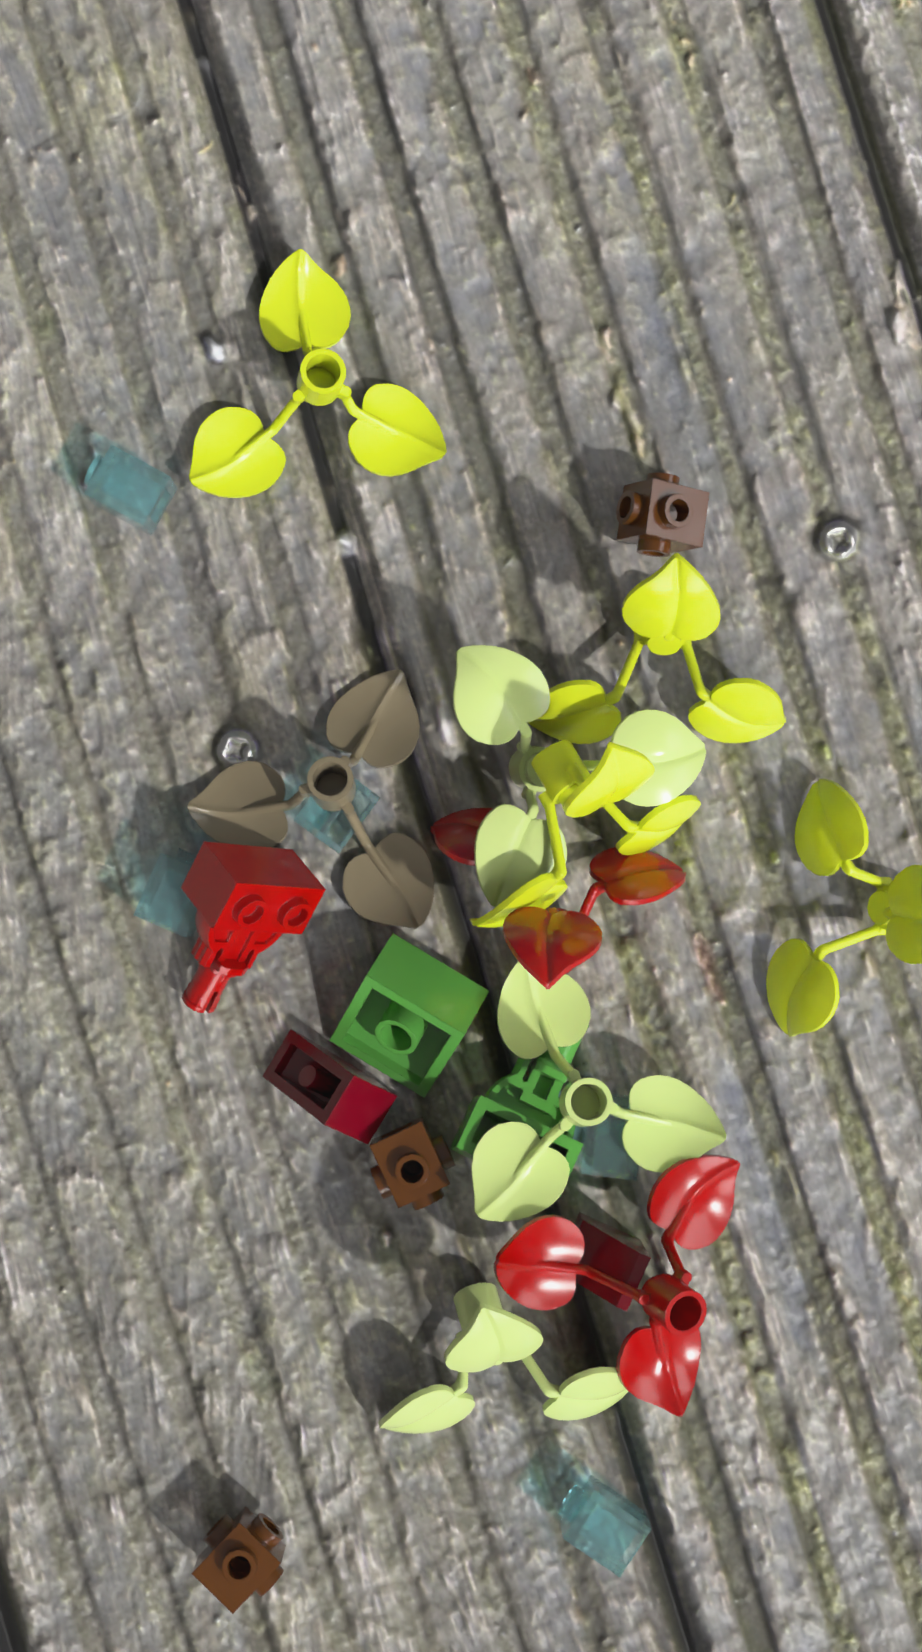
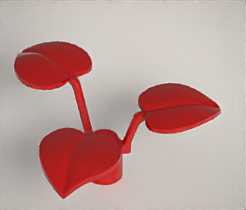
M493 808L460 810L436 821L431 826V832L434 834L438 848L452 860L475 866L474 847L477 830L484 817ZM616 847L604 850L597 854L589 864V874L598 882L590 886L579 912L567 911L556 907L547 909L522 907L516 909L504 920V939L520 964L546 989H550L563 975L590 959L599 950L602 944V931L599 925L588 917L599 895L606 892L613 902L620 905L651 903L669 895L683 885L686 880V872H683L682 868L677 864L651 851L633 855H622Z
M702 1155L699 1158L684 1159L667 1168L654 1183L648 1197L647 1215L654 1224L665 1229L661 1236V1243L674 1271L673 1275L667 1273L655 1275L645 1282L642 1289H637L589 1265L579 1263L585 1250L584 1237L579 1228L563 1216L544 1215L524 1224L497 1253L496 1261L493 1264L497 1282L516 1302L535 1310H552L567 1304L575 1293L576 1274L584 1275L637 1301L642 1305L645 1313L650 1316V1326L637 1327L625 1337L617 1356L616 1368L619 1380L625 1389L636 1398L656 1405L675 1416L682 1417L690 1400L697 1377L701 1354V1334L699 1328L706 1317L707 1307L703 1296L688 1286L692 1279V1274L684 1269L674 1246V1241L684 1249L696 1250L709 1246L719 1238L727 1226L732 1213L735 1180L740 1168V1162L731 1157L721 1155Z

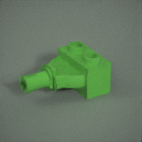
M582 1038L574 1045L558 1047L560 1053L569 1064H571ZM548 1050L534 1059L525 1080H523V1077L531 1059L518 1057L511 1074L496 1081L484 1096L478 1095L473 1097L449 1149L472 1159L476 1145L481 1137L498 1124L507 1122L528 1124L541 1139L551 1128L559 1123L563 1115L559 1108L560 1097L558 1095L567 1077L551 1059ZM575 1125L555 1139L549 1146V1148L560 1152L566 1158L570 1168L569 1176L584 1145L573 1139Z

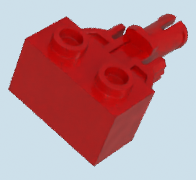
M203 842L181 886V889L197 908L195 925L199 935L191 951L199 965L191 982H189L182 994V1000L186 1006L199 1013H204L205 1010L207 1013L214 1012L231 977L244 975L247 969L251 968L257 955L269 948L283 933H303L326 889L293 849Z

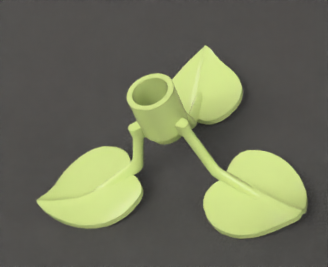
M472 645L461 647L456 651L453 708L460 727L475 741L488 745L505 744L515 737L518 730L521 733L520 742L516 745L517 751L512 755L509 762V774L512 781L523 789L521 796L526 800L527 813L510 804L498 805L484 817L475 838L474 857L478 882L490 905L497 907L521 886L541 874L550 873L554 867L547 820L536 819L539 806L535 795L537 791L544 792L546 789L531 765L533 758L546 747L530 745L532 731L527 723L540 718L546 713L550 704V693L546 678L540 669L526 657L497 646ZM641 710L626 716L617 725L611 738L612 743L644 754L655 768L653 776L643 786L623 799L638 806H658L678 797L697 778L706 757L705 744L676 717L659 710ZM583 760L588 771H593L600 762V760ZM559 828L566 864L567 846L564 835Z
M519 961L513 967L504 982L498 1001L497 1024L501 1038L507 1048L522 1059L536 1058L548 1050L551 1059L568 1078L569 1084L562 1090L559 1098V1108L563 1118L541 1139L531 1126L522 1122L498 1124L481 1137L474 1150L471 1164L474 1211L479 1218L498 1222L514 1221L535 1215L551 1206L563 1193L568 1182L570 1168L566 1158L560 1152L549 1148V1146L573 1125L579 1127L598 1125L609 1114L628 1120L621 1134L622 1144L627 1155L643 1169L662 1173L681 1160L699 1158L707 1151L720 1145L726 1140V1132L712 1107L701 1095L682 1081L669 1076L654 1075L637 1080L629 1091V1109L622 1108L613 1103L609 1088L598 1079L581 1078L579 1071L569 1064L558 1048L576 1044L587 1031L591 1019V1009L584 990L567 974L563 975L550 989H546Z
M486 1282L476 1283L461 1289L453 1298L462 1331L455 1335L456 1338L447 1347L444 1353V1360L448 1368L458 1371L456 1381L450 1387L436 1384L409 1395L379 1420L378 1424L379 1428L412 1434L430 1433L451 1427L464 1419L475 1407L473 1395L464 1393L468 1388V1373L483 1371L494 1365H500L503 1362L518 1360L523 1361L544 1395L550 1397L542 1405L544 1415L552 1419L569 1421L588 1418L613 1406L628 1391L621 1384L616 1367H595L584 1370L569 1377L560 1386L550 1383L531 1355L543 1343L540 1329L524 1318L503 1310L497 1288L494 1284Z

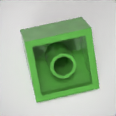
M392 933L365 976L329 1041L425 1098L466 1034L489 990Z

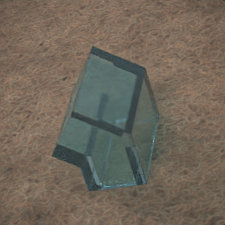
M354 778L356 794L351 804L362 823L380 797ZM312 797L294 819L295 822L338 854L354 834L342 810L326 811L320 808Z

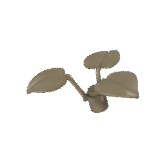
M391 670L369 677L352 687L337 700L327 718V740L334 749L343 753H350L351 756H342L341 758L328 756L314 762L308 771L307 783L301 784L299 791L290 799L284 800L286 786L281 775L275 769L262 762L245 761L223 770L199 795L187 804L188 812L197 825L216 842L272 848L283 842L288 833V821L284 811L295 809L307 797H312L314 802L326 811L342 810L360 844L366 851V853L351 859L344 870L342 888L350 907L364 919L383 925L417 929L428 918L434 898V878L430 860L424 849L413 838L403 833H391L385 836L375 847L351 804L356 794V785L351 768L359 763L361 757L372 767L389 768L405 761L417 745L420 732L419 717L402 670Z

